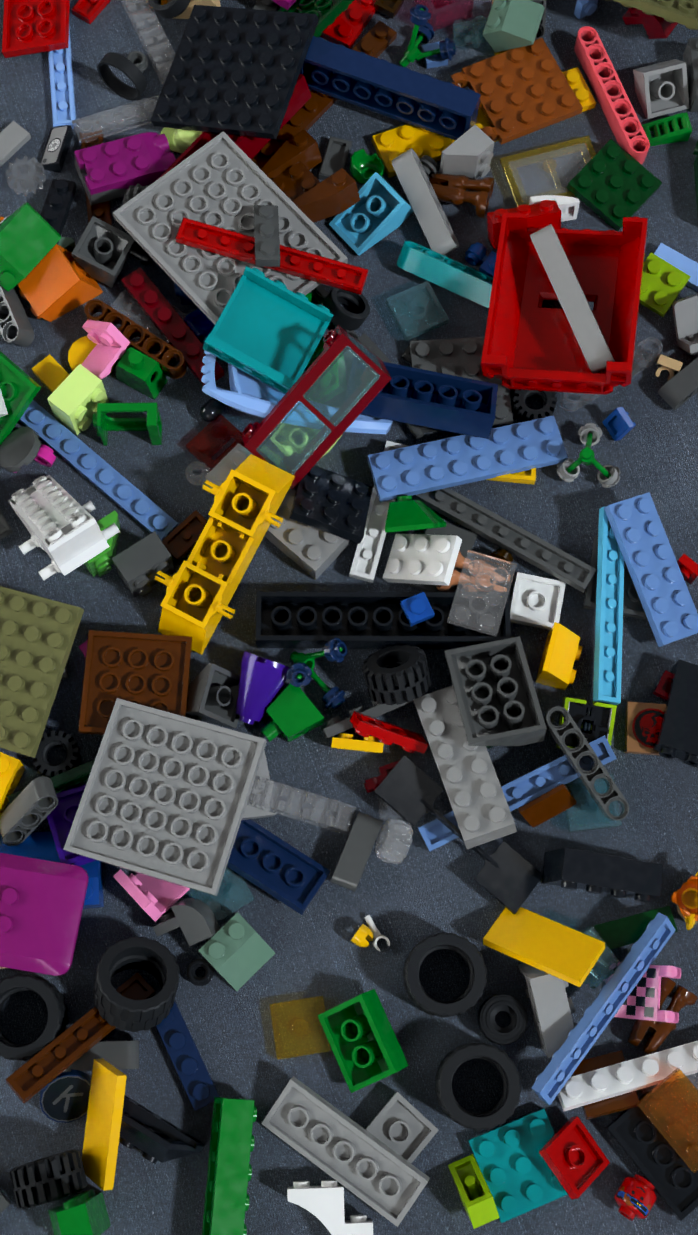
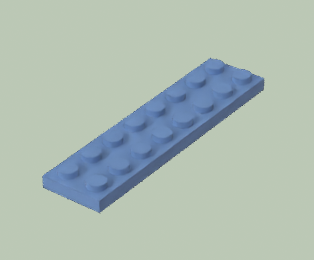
M554 415L492 428L489 439L464 434L370 454L367 457L379 502L394 500L400 496H413L491 479L501 475L514 474L533 468L537 469L555 465L568 459Z

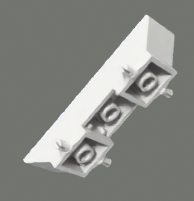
M50 475L38 477L32 482V486L26 490L20 489L11 495L12 498L8 500L31 534V539L18 546L22 553L25 555L35 547H41L52 560L51 564L38 571L44 581L57 572L62 573L64 576L109 548L107 540L120 533L115 523L101 531L96 520L90 514V512L96 510L93 503L89 501L81 506Z

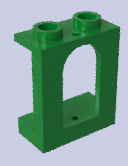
M97 403V412H93V426L96 427L97 437H101L104 446H107L108 431H148L152 445H162V420L157 403ZM147 412V418H112L107 416L106 413Z

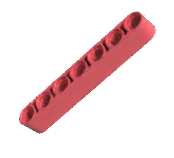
M584 26L579 29L574 46L576 56L618 145L642 165L649 151L650 142L597 31L593 27Z

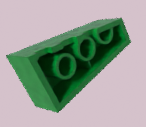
M94 1189L79 1193L77 1196L64 1202L63 1205L48 1210L54 1235H101L111 1226L103 1193L95 1194Z

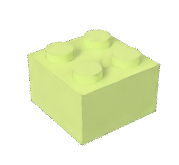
M81 364L47 398L55 419L76 435L81 431H85L91 425L93 412H97V403L109 402L102 380Z

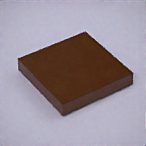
M622 1050L582 1060L572 1076L624 1062ZM636 1091L588 1104L582 1106L586 1120L638 1107L640 1102Z

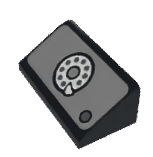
M71 125L51 128L38 166L40 169L61 173L73 137Z

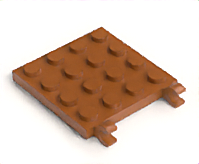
M543 38L535 40L533 45L505 51L462 68L461 73L458 72L451 75L453 85L461 88L468 86L469 89L481 94L479 107L490 125L481 130L493 141L498 140L500 145L582 113V105Z

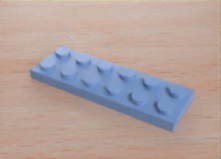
M650 492L604 507L658 647L697 634L698 613Z

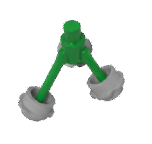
M586 423L578 431L580 441L586 445L581 450L580 457L576 461L566 459L564 462L558 463L557 474L565 482H573L580 472V464H592L599 470L597 478L602 487L610 488L615 486L620 480L619 475L621 471L618 467H613L612 465L602 466L595 459L591 446L600 441L602 430L594 423Z

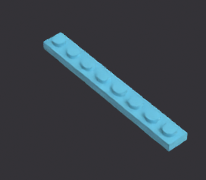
M603 506L599 509L593 702L618 705L621 703L624 558L605 513L604 507L606 506Z

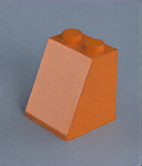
M58 244L47 253L25 279L17 284L20 288L18 290L20 295L32 306L30 308L31 312L38 319L43 318L49 322L54 321L103 292L97 281L71 256L72 252Z

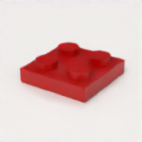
M578 1116L571 1117L539 1151L571 1200L578 1199L610 1163Z

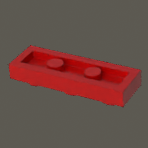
M356 711L353 712L350 718L355 732L363 737H369L370 735L377 737L380 742L386 745H392V743L400 745L403 750L409 753L417 751L424 754L428 747L421 734Z

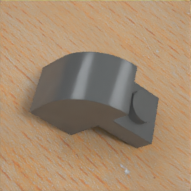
M195 898L179 900L171 907L172 910L163 914L160 917V921L153 926L157 937L181 927L189 946L212 937L221 929L210 907Z

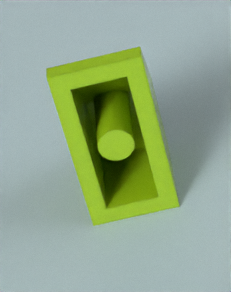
M471 1154L449 1164L448 1168L473 1228H478L500 1218L493 1196L474 1155Z

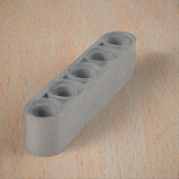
M410 148L393 159L391 163L430 248L445 256L458 248L459 243L419 157Z

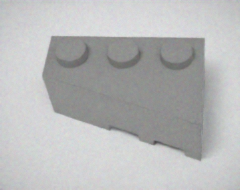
M526 963L518 964L520 973H523L526 979L528 989L525 992L527 998L531 1000L534 1013L532 1016L541 1048L546 1056L550 1058L560 1049L566 1041L569 1032L577 1025V1023H573L571 1015L575 1013L572 999L567 997L565 990L566 987H569V983Z

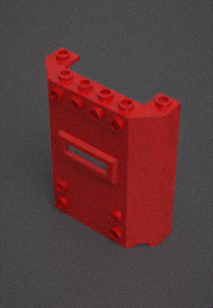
M518 212L503 213L481 359L483 376L489 379L496 377L502 380L501 385L508 389L606 395L613 392V387L621 385L625 387L630 385L648 218L637 216L623 217V231L554 229L587 301L594 302L592 312L615 362L607 361L605 370L599 373H592L563 309L542 308L543 300H558L530 238L531 234L543 227L528 228L527 214Z

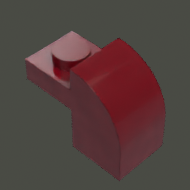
M633 7L629 8L622 17L625 25L643 24L649 39L667 38L678 24L677 22H667L664 18L656 15H647L642 10Z

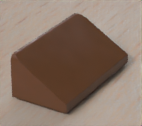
M561 784L519 807L518 810L530 826L536 827L576 805L577 801L570 788Z

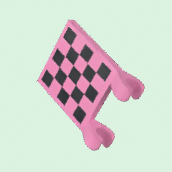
M609 962L608 981L621 962ZM650 965L614 1017L677 1024L679 1022V1013L660 1010L661 977L680 979L681 968L666 965Z

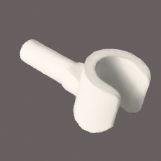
M367 915L364 917L373 933L374 948L380 951L377 941L381 938L385 939L389 947V939L381 935L371 916Z

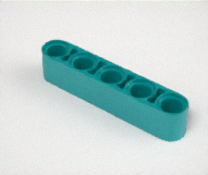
M404 241L396 263L399 268L489 308L493 277L420 244Z

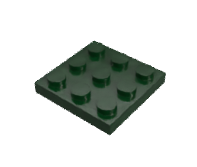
M296 0L288 10L281 7L278 11L316 14L319 21L313 36L319 37L329 25L334 23L335 19L342 12L348 9V6L354 0Z
M610 139L568 183L566 188L612 228L619 231L623 227V217H632L660 188L662 182Z

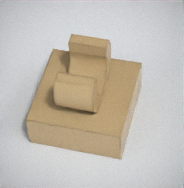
M660 354L656 364L661 367L656 370L655 376L659 377L662 370H667L669 372L667 381L674 377V371L680 372L683 362Z

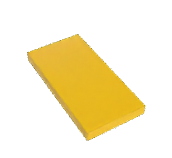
M505 907L483 938V945L577 987H581L605 950V942L522 907L519 908L516 914H513Z
M102 1058L93 1060L82 1162L85 1175L105 1191L113 1190L127 1076Z

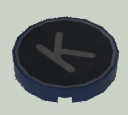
M79 1070L63 1071L40 1090L39 1100L42 1112L49 1119L62 1123L73 1122L87 1115L91 1078Z

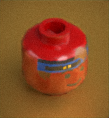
M637 1174L634 1177H626L615 1194V1201L620 1206L618 1212L631 1221L635 1217L645 1219L657 1199L653 1191L654 1185Z

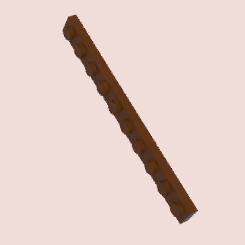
M379 21L352 50L364 52L369 56L378 58L396 39L397 32L382 21ZM312 90L310 92L312 97L279 130L276 140L271 139L251 160L262 169L287 140L304 129L308 131L337 99Z

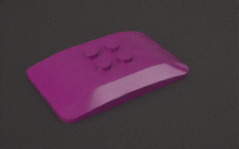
M0 853V967L53 976H61L69 971L72 965L89 876L84 868L77 865Z

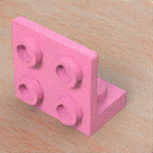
M87 320L82 328L88 333L87 337L97 345L81 365L99 379H103L110 374L111 367L124 355L127 346L131 342L112 323Z
M121 869L113 876L155 922L190 890V888L137 873L135 876L131 873L127 876Z

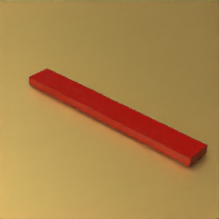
M183 217L176 235L177 243L255 264L254 237ZM280 245V267H265L360 295L368 276V269Z

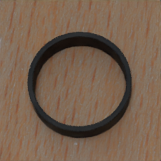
M114 52L106 53L97 66V71L102 81L113 92L125 99L138 100L147 87V81L140 69L120 54ZM108 65L122 71L136 88L122 82L115 76Z

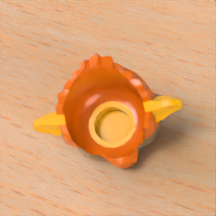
M698 872L687 881H684L681 888L671 895L672 902L677 904L678 914L686 922L687 930H691L698 923Z

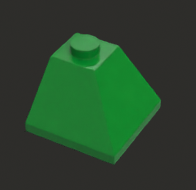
M412 495L397 497L398 502L389 503L385 533L446 527V522L421 500H412Z

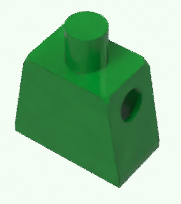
M132 347L126 350L116 365L117 380L153 400L157 398L167 383L160 364Z
M289 684L266 709V716L271 722L260 731L269 742L279 734H282L287 742H291L321 726L324 723V716L300 687Z

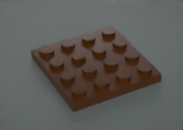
M89 630L79 733L104 735L117 698L186 717L192 637Z

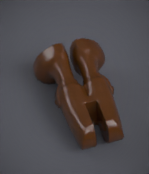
M431 174L429 181L440 202L456 205L468 202L475 206L478 217H486L489 199H491L493 193L494 178L485 177L472 180L465 175Z
M661 977L660 1010L665 999L676 985L674 981L665 977ZM677 985L666 1011L679 1013L686 1005H694L698 997L684 987ZM636 1020L627 1042L637 1047L648 1030L652 1034L648 1038L643 1052L648 1055L655 1053L669 1033L676 1029L677 1024Z

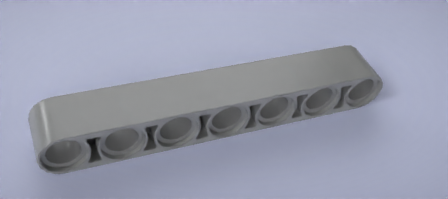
M549 224L531 234L530 238L591 372L599 373L606 369L607 361L615 362L614 357L552 224Z

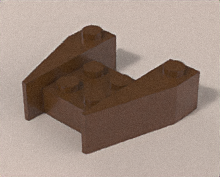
M304 129L287 140L261 170L314 223L344 212L359 202L360 197L356 181L343 168L322 182L309 171L321 163L322 159L317 141Z

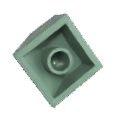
M494 0L482 35L495 53L533 45L545 7L531 0Z
M238 912L198 950L236 991L276 954Z

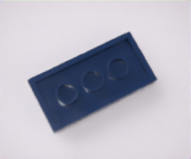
M251 819L241 820L227 864L228 868L301 915H303L331 872Z

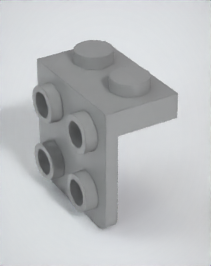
M697 293L677 300L672 304L677 346L692 355L698 354Z

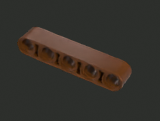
M93 299L86 303L84 312L88 320L121 325L117 329L131 342L126 350L132 347L156 360L160 364L163 373L170 378L179 379L185 375L187 370L183 354L178 349L103 301ZM101 312L99 316L93 317V314ZM134 337H141L138 341H131ZM154 349L160 350L156 354H150V352ZM174 361L180 362L175 367L169 366Z

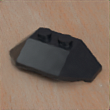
M124 1096L119 1142L130 1149L136 1146L143 1151L142 1156L154 1164L157 1161L163 1163L198 1153L204 1149L205 1144L128 1096Z

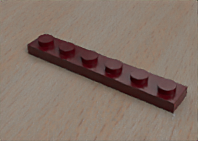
M141 267L121 279L122 285L169 344L183 354L186 365L204 386L205 384L201 381L202 376L205 375L201 372L202 366L205 365L202 359L206 356L203 344ZM215 360V381H217L225 374L224 370Z

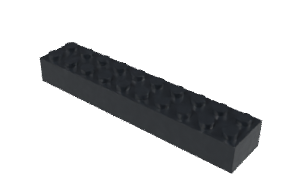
M256 591V648H324L326 642L339 638L346 644L347 649H383L399 644H409L420 649H456L511 638L510 593L425 592L435 615L428 620L410 626L400 603L402 600L422 592Z

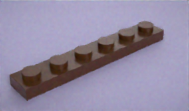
M138 972L116 989L120 995L132 1000H145L155 995V990ZM94 1007L6 1079L7 1085L25 1104L116 1027L108 1024L99 1015L98 1009Z

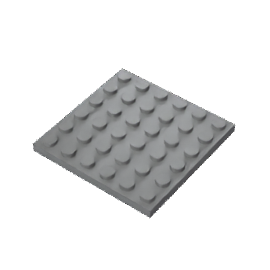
M117 698L63 850L217 896L267 743L266 739Z

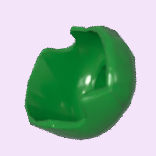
M360 149L354 152L350 158L351 176L355 181L365 184L375 172L383 177L385 173L384 162L376 153L368 155L365 149Z

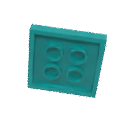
M544 1108L468 1140L474 1158L493 1196L501 1223L567 1195V1192L539 1153L555 1135Z

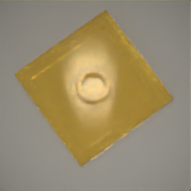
M323 996L270 1004L277 1060L331 1051L329 1041L317 1016L325 1012Z

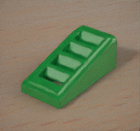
M687 112L642 125L650 146L688 141L692 133ZM650 131H654L655 137H651Z

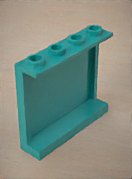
M246 266L239 283L213 330L208 334L203 349L286 394L302 376L334 315L330 313L327 307L320 304L315 305L308 301L304 294L294 293L288 290L282 282L278 280L272 281L265 277V274L259 269H251Z

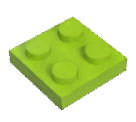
M651 252L644 261L640 304L664 317L691 276Z

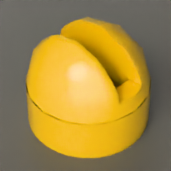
M362 924L350 941L359 947H367L370 945L367 940L373 941V933L369 927Z

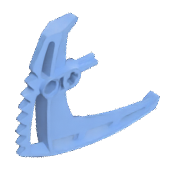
M204 350L206 356L203 357L202 362L205 365L202 366L201 372L205 375L202 376L201 381L205 384L202 387V391L205 394L240 412L265 418L285 395L229 363L230 391L216 387V356ZM307 400L328 421L340 409ZM298 401L281 421V423L318 430L325 426L301 401ZM360 414L345 432L387 434L393 420Z

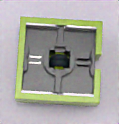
M563 697L562 707L569 712L588 743L605 735L611 746L617 705L593 702V705L586 704L587 700ZM560 715L559 726H561L564 722V718L562 715ZM568 734L565 737V744L569 748H576L578 739L575 735Z

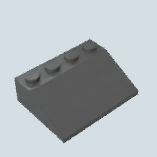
M520 636L446 650L444 652L469 746H521L544 741L547 728Z

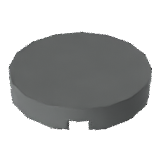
M20 427L14 430L0 446V466L9 472H17L21 470L19 467L24 464L26 466L30 464L40 449L41 441L38 439L40 437L39 434L30 427Z

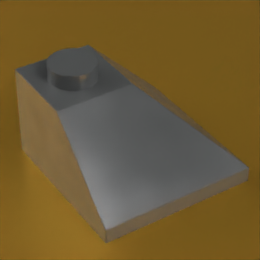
M92 216L71 256L92 278L113 288L125 266L135 240L131 235Z
M209 663L188 686L186 715L197 720L236 729L240 715L236 714L240 676L216 664Z

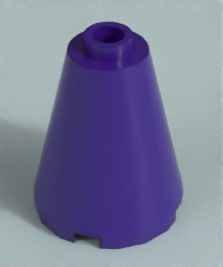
M244 651L236 705V714L240 715V721L251 725L254 724V721L260 722L266 713V709L271 705L287 680V671L290 667Z

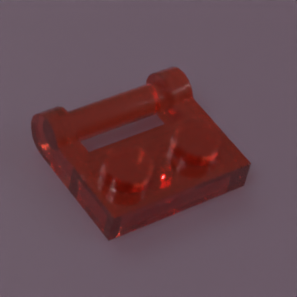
M220 414L186 444V449L211 471L238 443L244 446L242 440L243 432H240ZM232 437L236 440L215 460L211 459Z

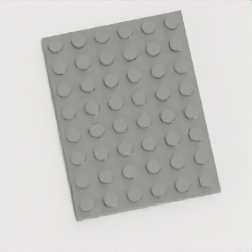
M224 131L113 212L115 220L214 325L239 283L246 266L251 269H259L270 280H278L285 284L288 290L294 293H302L305 296L321 283L177 243L176 235L183 217L254 237V205L278 206L280 245L348 263V258Z

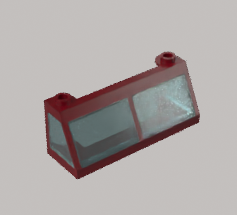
M339 325L325 335L323 339V352L261 423L248 424L242 433L244 446L254 456L295 476L290 486L292 490L392 379L383 361Z

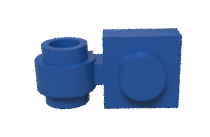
M479 242L471 244L465 252V260L472 266L481 265L479 272L494 277L497 253L491 251L486 256V247Z

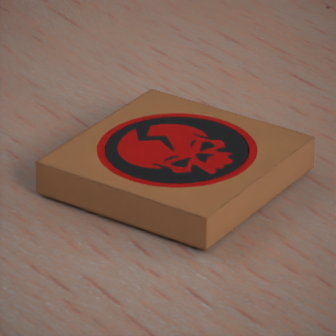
M626 703L625 753L659 755V752L652 749L658 741L666 704Z

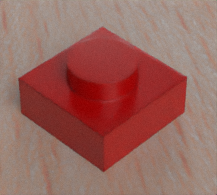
M683 554L677 563L684 580L692 584L698 577V564L686 554Z

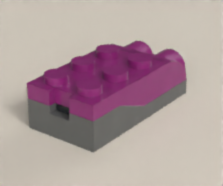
M156 132L140 133L74 151L75 168L91 206L124 197L130 185L136 186L137 183L142 186L151 185L176 160L174 154L170 151L165 134H158Z

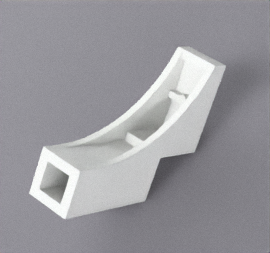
M321 1180L320 1186H310V1181H293V1186L287 1188V1201L301 1206L316 1216L331 1235H373L372 1219L367 1220V1215H350V1220H345L344 1186L338 1185L336 1180Z

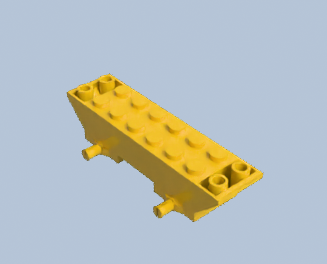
M250 454L235 470L231 469L227 479L220 486L209 480L204 482L206 485L203 484L202 489L215 496L214 503L208 513L210 517L187 561L183 560L178 572L171 577L159 570L157 574L164 577L165 580L155 576L156 581L167 586L166 595L160 604L162 612L158 627L159 633L163 635L192 637V650L201 655L203 654L222 616L229 619L233 617V615L225 612V610L233 614L235 613V609L230 608L228 604L270 524L277 528L281 526L279 522L282 523L283 518L277 516L276 513L295 478L294 475Z

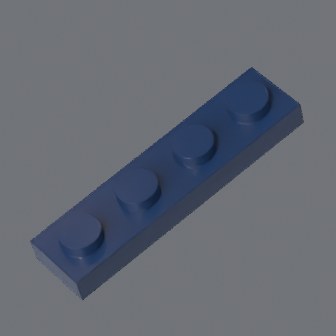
M174 1001L169 1015L156 1028L194 1110L197 1111L212 1103L214 1097H220L181 1011L176 1001Z

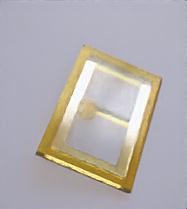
M588 135L500 158V163L518 207L522 204L529 205L530 197L560 195L576 197L566 187L596 153Z

